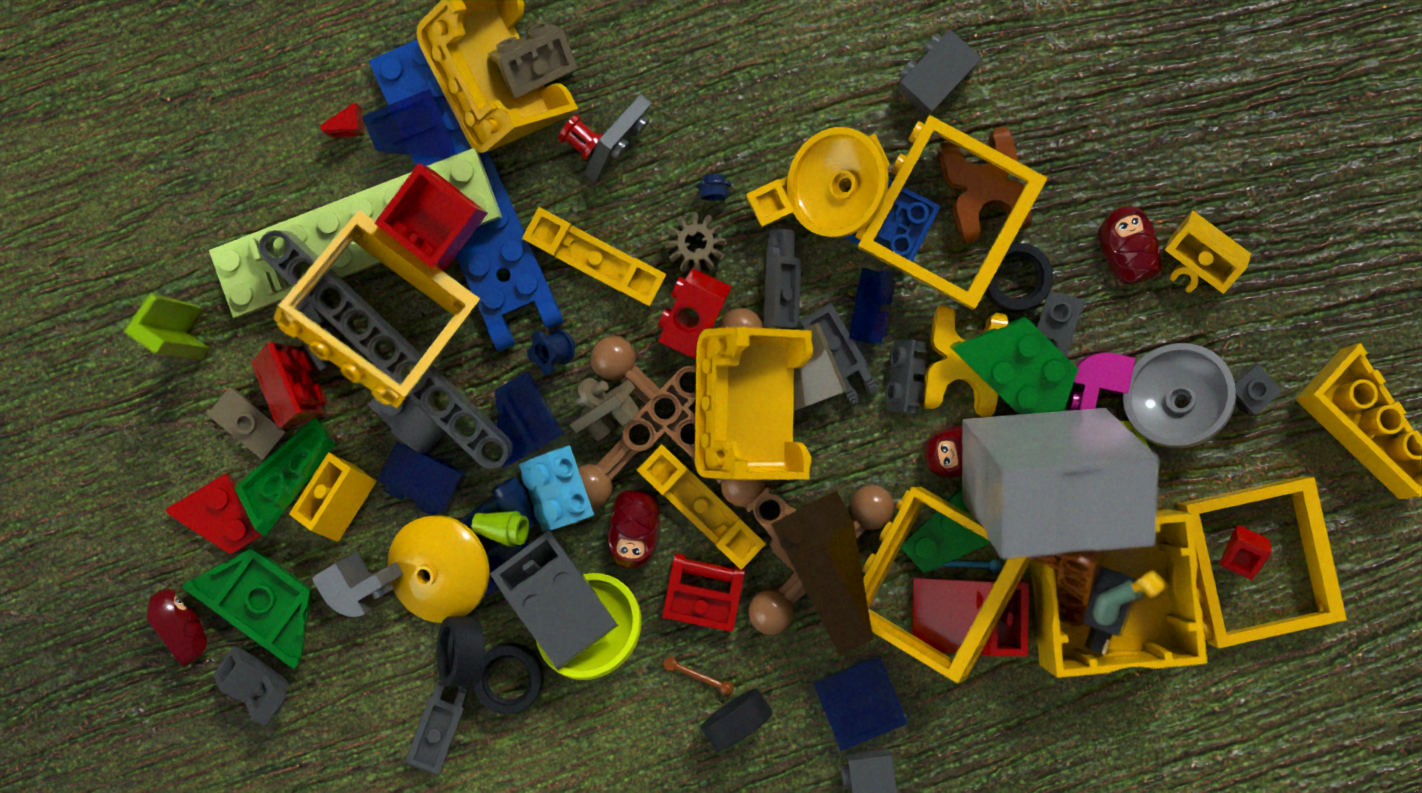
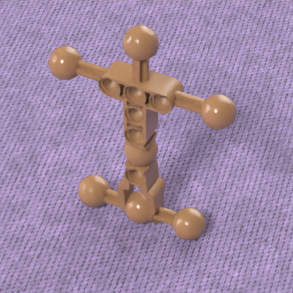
M735 308L723 315L719 321L718 328H763V324L758 315L750 309ZM612 335L603 337L596 342L590 355V362L594 372L607 381L614 382L620 380L623 383L629 379L635 386L632 392L645 406L627 423L623 431V437L596 465L586 464L578 467L592 510L598 509L607 503L612 494L613 485L611 480L639 451L647 450L653 446L665 432L695 460V444L685 443L681 438V430L686 424H695V414L688 408L696 401V392L686 393L680 387V379L689 372L696 374V362L692 366L681 368L660 389L635 365L636 354L629 341L623 337ZM668 398L674 402L676 410L671 418L661 419L655 413V405L660 399ZM643 424L649 429L650 439L646 444L636 445L632 442L630 431L635 425ZM717 478L716 481L720 483L722 494L728 502L734 506L745 507L748 512L753 510L757 521L771 536L769 541L771 550L794 572L778 590L768 589L761 591L754 596L749 605V619L756 630L766 635L781 634L791 625L794 618L793 605L803 596L806 590L784 548L780 545V541L771 524L797 510L788 505L778 495L769 493L771 488L766 484V480ZM872 484L862 486L851 497L849 511L850 517L854 522L856 538L865 530L874 531L882 529L893 518L895 511L894 500L891 494L883 487ZM772 499L779 504V513L773 519H765L759 513V507L765 500Z

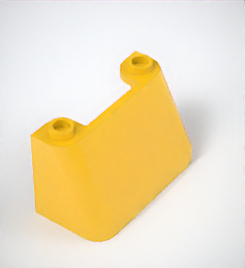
M441 0L417 26L416 34L419 46L468 143L472 148H476L479 153L491 151L563 120L578 110L571 93L564 85L559 83L549 85L546 88L543 85L516 99L511 97L497 63L490 60L488 53L496 50V45L499 42L511 37L520 38L514 26L523 17L525 7L523 0Z
M726 327L705 329L701 332L697 341L695 466L701 477L733 480L809 479L811 455L803 443L793 442L794 369L805 367L813 355L812 331Z

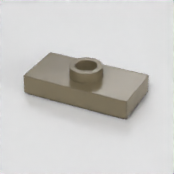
M229 387L207 414L262 460H266L288 433L287 430H278L275 421L234 387Z

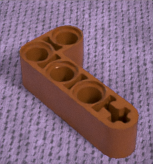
M1079 550L1052 555L1029 556L1034 561L1059 570L1056 593L1060 621L1072 626L1080 627L1084 625L1082 622L1103 564L1105 550Z

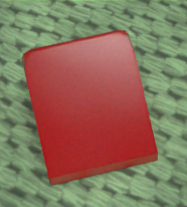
M353 103L321 124V131L330 138L360 137L364 135L363 108L359 104Z
M1237 525L1219 561V566L1253 581L1272 554L1270 540Z

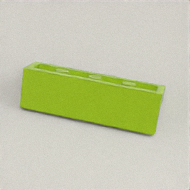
M150 294L124 330V333L155 354L202 360L210 349L187 333L202 311V308L193 303Z

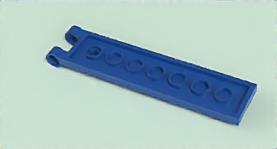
M417 39L369 60L415 166L418 163L428 166L472 149ZM487 151L479 153L502 218L477 227L456 255V258L471 292L480 298L477 303L497 351L501 352L515 345L512 333L504 319V316L536 302L538 311L548 330L565 322L530 243L522 239L525 233L490 153ZM508 269L511 273L510 279L506 282L499 281L497 278L499 270Z

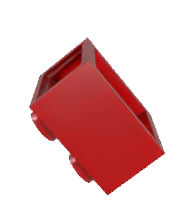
M418 163L374 224L431 269L445 271L488 212L432 168Z

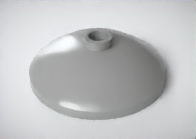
M1188 343L1165 345L1143 356L1134 365L1128 394H1123L1124 409L1135 430L1148 441L1169 448L1192 447L1214 437L1229 421L1236 402L1235 382L1226 363L1211 350ZM1180 400L1189 401L1185 408L1176 407Z

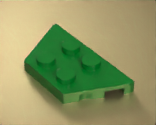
M1023 317L1008 323L1000 329L993 328L982 332L978 337L964 342L958 341L950 346L1019 415L1064 411L1078 368L1029 319Z
M254 547L183 584L181 588L291 668H298L302 659L313 589Z

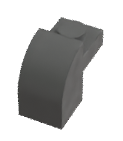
M408 396L398 409L392 405L382 404L376 398L368 404L392 428L391 432L398 439L420 454L430 453L448 435Z
M355 552L313 576L312 580L325 602L333 610L344 616L358 617L385 603L386 600L383 595L394 589L390 582L402 576L403 573L395 562L371 576L359 554Z
M235 646L232 647L213 674L220 692L245 703L252 719L264 726L283 707L287 696L285 691L289 687L286 679L259 658Z

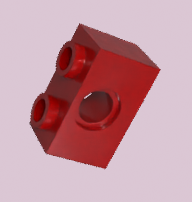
M694 268L691 269L686 279L679 277L671 293V297L676 299L672 309L665 308L657 327L663 329L658 342L696 359L699 335L705 329H713L732 286ZM684 308L694 309L699 317L689 316Z

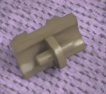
M593 378L583 380L578 386L579 396L576 397V402L579 406H584L585 404L587 406L582 409L581 416L574 420L570 426L576 433L586 428L597 441L604 438L615 427V424L606 414L610 412L619 424L623 426L631 421L639 412L637 405L629 396L635 386L628 379L605 394V391L609 389L605 381L598 382Z

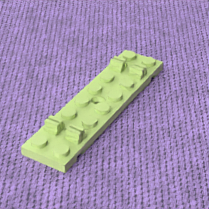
M476 148L427 166L488 212L479 226L502 218L481 157ZM412 172L209 250L233 318H240L264 309L268 305L280 303L293 289V286L261 256L258 248L259 241L265 233L273 230L290 231L319 257L358 210H361L376 221ZM281 237L277 238L273 244L274 252L279 257H282L287 251V244ZM352 242L331 269L342 279L382 262L355 242ZM307 262L300 268L301 278L311 267Z

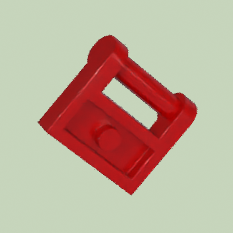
M675 553L662 618L733 632L746 567L742 570L736 565L734 568L686 559L684 554ZM682 573L731 582L730 591L728 593L680 583Z

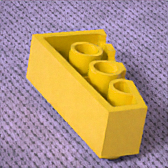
M1361 342L1340 349L1295 400L1399 500L1421 497L1422 436L1418 430H1413L1404 416L1406 411L1399 401H1394L1383 384L1386 381L1379 370H1374L1365 356L1368 353Z

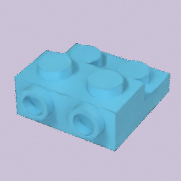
M570 445L519 464L523 484L528 490L534 507V515L540 524L542 532L572 524L594 515Z

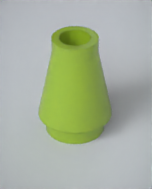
M518 511L476 513L471 527L474 534L482 535L509 547H514L515 545H522L526 541L529 532V521L526 516H521Z

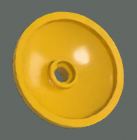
M848 127L829 128L809 138L796 153L787 178V196L797 220L811 232L832 238L852 235L867 226L882 207L888 188V168L881 149L868 135ZM848 181H851V188L846 192L845 186Z
M443 515L424 516L405 525L392 541L388 553L387 567L396 562L403 575L390 583L399 601L414 615L427 621L442 623L446 617H465L481 603L489 584V562L485 549L478 537L462 522ZM424 570L429 572L430 580L424 576Z

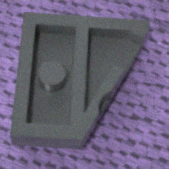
M641 94L599 139L584 173L594 183L599 180L613 160H617L629 145L628 141L633 135L638 137L648 125L650 119L646 115L652 103Z

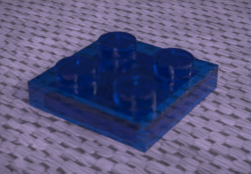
M880 655L813 681L840 751L908 724Z

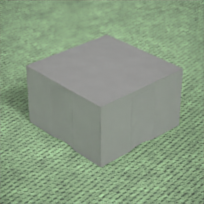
M1106 408L962 419V502L975 521L985 528L987 538L1002 559L1052 555L1079 550H1108L1155 545L1158 457Z

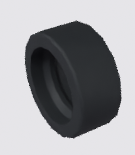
M1012 243L1002 262L1010 257H1023L1029 260L1035 266L1038 273V282L1035 290L1029 296L1022 299H1012L1005 296L999 290L995 273L984 293L986 298L999 309L1007 312H1023L1038 306L1048 296L1053 284V269L1048 257L1039 248L1027 243Z
M446 617L442 621L437 639V668L443 685L447 687H473L480 681L485 663V638L478 618Z
M513 642L499 644L485 653L483 673L479 683L474 686V691L480 702L493 712L504 715L520 713L532 705L542 690L544 682L543 665L536 653L524 645ZM513 657L519 659L529 670V687L522 696L516 699L507 700L499 698L488 685L489 669L494 662L501 658Z
M751 689L717 710L702 723L700 729L714 750L720 752L757 730L771 717L773 711L759 690Z

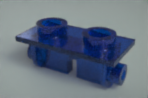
M862 267L849 339L875 345L882 344V339L887 337L886 332L890 312L881 311L882 304H892L896 280L893 279V272L883 270L878 272Z

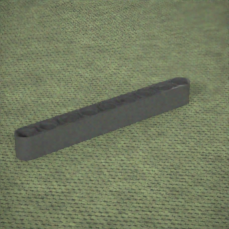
M268 231L259 241L258 248L263 259L293 287L301 279L300 268L307 262L312 266L319 258L301 239L290 231ZM279 237L283 238L287 244V251L282 257L277 256L273 249V244ZM331 268L305 298L385 375L399 385L407 377V368L410 365L416 366L423 357ZM332 288H335L341 294V303L337 308L331 307L326 299L328 291ZM357 314L364 315L368 320V329L364 334L357 332L353 326V320ZM384 339L391 341L395 346V355L392 359H387L380 353V344ZM431 364L422 376L421 382L415 385L408 394V397L481 466L488 469L499 468L512 454L511 441ZM439 390L447 394L449 398L447 409H439L434 405L432 398L435 391ZM462 416H469L474 420L476 424L474 434L469 435L461 431L459 420ZM493 441L502 447L503 454L501 459L496 460L488 457L485 451L487 442Z

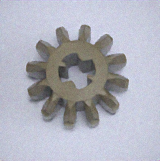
M697 213L691 214L692 224L687 225L683 217H679L677 221L682 231L672 227L668 229V234L678 240L665 242L666 249H679L669 257L671 263H674L683 257L684 260L680 265V271L682 272L688 269L690 263H694V269L701 272L700 263L704 262L709 271H712L714 264L709 257L712 256L717 260L724 258V254L714 249V247L726 246V239L713 238L722 232V226L717 225L709 230L708 227L712 221V217L709 215L704 218L702 225L698 224ZM697 235L703 238L702 244H706V247L704 249L697 248L695 252L689 251L690 244L686 243L688 238L694 240Z

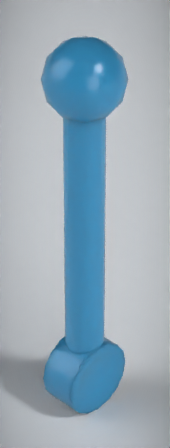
M992 559L990 562L952 560L941 566L982 568L998 573L1002 570L1003 563L999 559Z

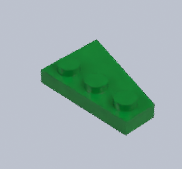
M314 417L234 487L254 529L264 537L317 470L327 453L336 445L325 424L317 417Z
M961 487L947 502L971 515L962 502ZM936 510L905 539L901 549L923 573H926L991 542Z

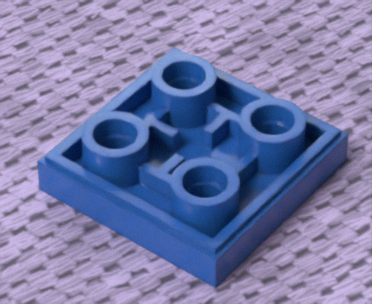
M888 179V188H890V186H891V184H892V182H893V181H891V180H889V179ZM903 187L874 242L913 262L941 206ZM857 232L844 237V239L857 246L861 241L855 237Z

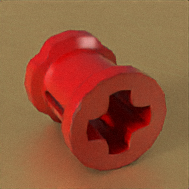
M575 114L563 127L557 139L561 143L566 141L582 154L581 158L587 162L592 157L596 145L603 134H596L581 122L582 118L578 114Z

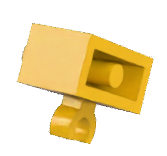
M1193 210L1169 237L1165 248L1166 252L1181 262V264L1173 269L1170 280L1174 282L1181 274L1189 275L1191 281L1185 289L1188 293L1197 287L1201 277L1224 294L1246 270L1251 256L1250 252Z
M328 452L319 468L313 473V477L308 485H304L300 490L303 493L289 515L310 531L339 542L377 480L355 464Z

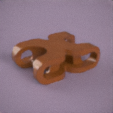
M1005 126L995 128L990 134L989 146L1018 162V155L1010 130ZM948 140L939 143L937 153L944 183L951 189L963 192L953 202L952 216L960 240L964 244L972 243L979 237L981 231L979 225V212L981 208L985 205H997L1004 209L1008 217L1024 185L1021 182L1007 179V175L1010 173L989 162L984 165H972L964 159L959 146ZM1031 209L1019 230L1030 228L1033 220Z

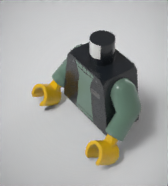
M1101 567L1082 622L1091 626L1084 647L1106 654L1112 635L1122 636L1134 603L1143 599V593H1146L1150 598L1154 597L1156 599L1168 591L1169 583L1161 574L1153 571L1147 572L1140 579H1135Z

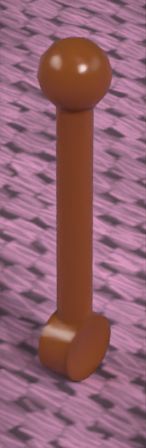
M668 656L664 660L663 665L667 671H680L720 689V692L726 696L732 694L734 690L731 682L725 681L722 683L679 664L674 656Z

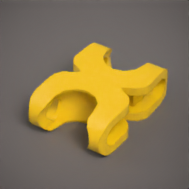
M939 304L934 312L929 344L932 350L942 356L943 359L930 364L926 368V375H924L923 380L925 382L922 399L923 407L932 410L939 407L943 402L947 385L954 380L960 379L967 382L974 390V409L976 413L981 417H991L996 410L998 394L950 348L953 343L958 341L964 342L965 340L961 339L955 331V312L953 308L948 305ZM996 312L989 316L983 332L993 328L1000 329L1008 324L1006 314Z

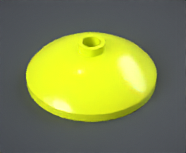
M588 573L583 575L618 624L615 629L560 670L555 667L537 642V647L545 662L565 677L576 680H590L605 676L627 660L638 642L642 617L637 599L624 583L606 574Z

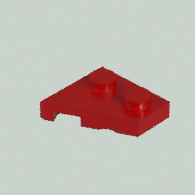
M230 474L222 475L165 509L168 515L229 554H234L263 537L254 529L234 489L236 485Z

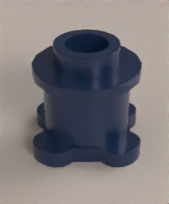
M556 329L549 336H546L542 331L535 332L532 335L533 343L531 348L527 350V356L531 362H535L541 367V371L544 374L553 373L555 370L554 364L565 365L573 360L575 343L566 331Z

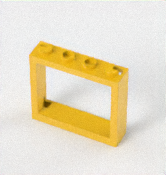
M929 115L925 124L918 121L908 139L914 144L908 155L900 153L890 172L896 175L890 188H887L886 197L879 212L867 226L857 232L855 237L861 240L858 244V249L974 310L1044 186L1047 177ZM932 133L1026 182L967 291L874 242Z
M358 210L278 305L273 320L277 322L278 327L285 334L291 337L297 336L308 344L309 349L314 355L323 360H330L340 367L341 373L347 379L355 383L360 382L372 391V395L379 402L385 405H392L398 409L470 315L480 298L445 272L431 269L374 224L375 221ZM352 242H355L454 315L401 385L296 310Z
M1300 476L1176 504L1178 511L1193 513L1198 564L1196 591L1202 609L1204 636L1209 645L1223 648L1347 620L1315 477ZM1291 494L1318 612L1226 632L1200 513Z
M911 487L910 491L906 490L903 498L898 500L896 508L899 512L893 523L888 522L879 537L882 544L876 554L873 553L869 556L862 570L865 573L863 580L873 633L958 684L965 681L969 676L1032 559L1030 557L1008 558L955 658H950L869 609L924 504L988 539L987 531L979 522L975 521L972 515L923 487Z

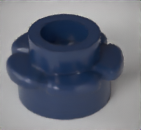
M722 174L704 175L703 181L696 185V188L700 190V199L705 201H720L729 198V187H732L731 182L726 181Z

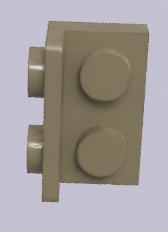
M547 22L539 23L528 29L529 34L519 39L516 37L505 39L496 45V50L488 53L490 60L497 63L511 97L516 99L578 69L562 28Z

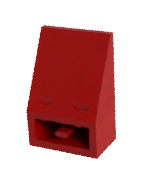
M276 342L266 344L251 361V365L277 429L287 430L312 420L314 417L326 414L324 405L327 404V398L320 384L315 385L310 371H313L314 367L305 350L301 352L300 347Z
M913 578L912 635L942 653L957 654L997 578ZM1020 580L980 655L1028 657V582Z

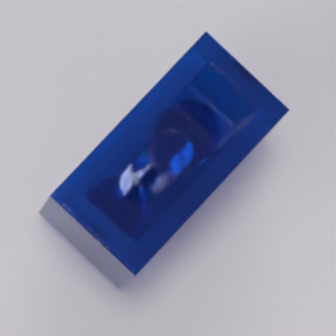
M401 441L396 442L377 481L386 485L383 491L391 496L403 500L406 495L418 501L416 505L418 509L430 515H436L437 511L442 514L448 512L467 473L429 454H420Z

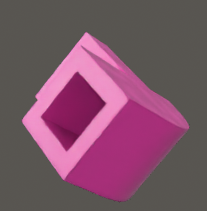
M1099 353L1083 357L1075 362L1074 365L1078 368V372L1073 385H1077V390L1071 392L1067 410L1095 409L1099 390L1116 394H1128L1135 358L1114 353Z

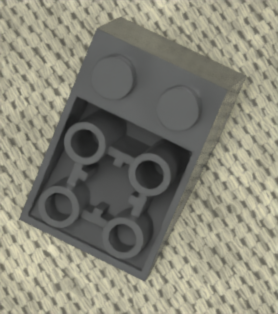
M550 530L490 573L506 600L558 670L618 626L564 545Z

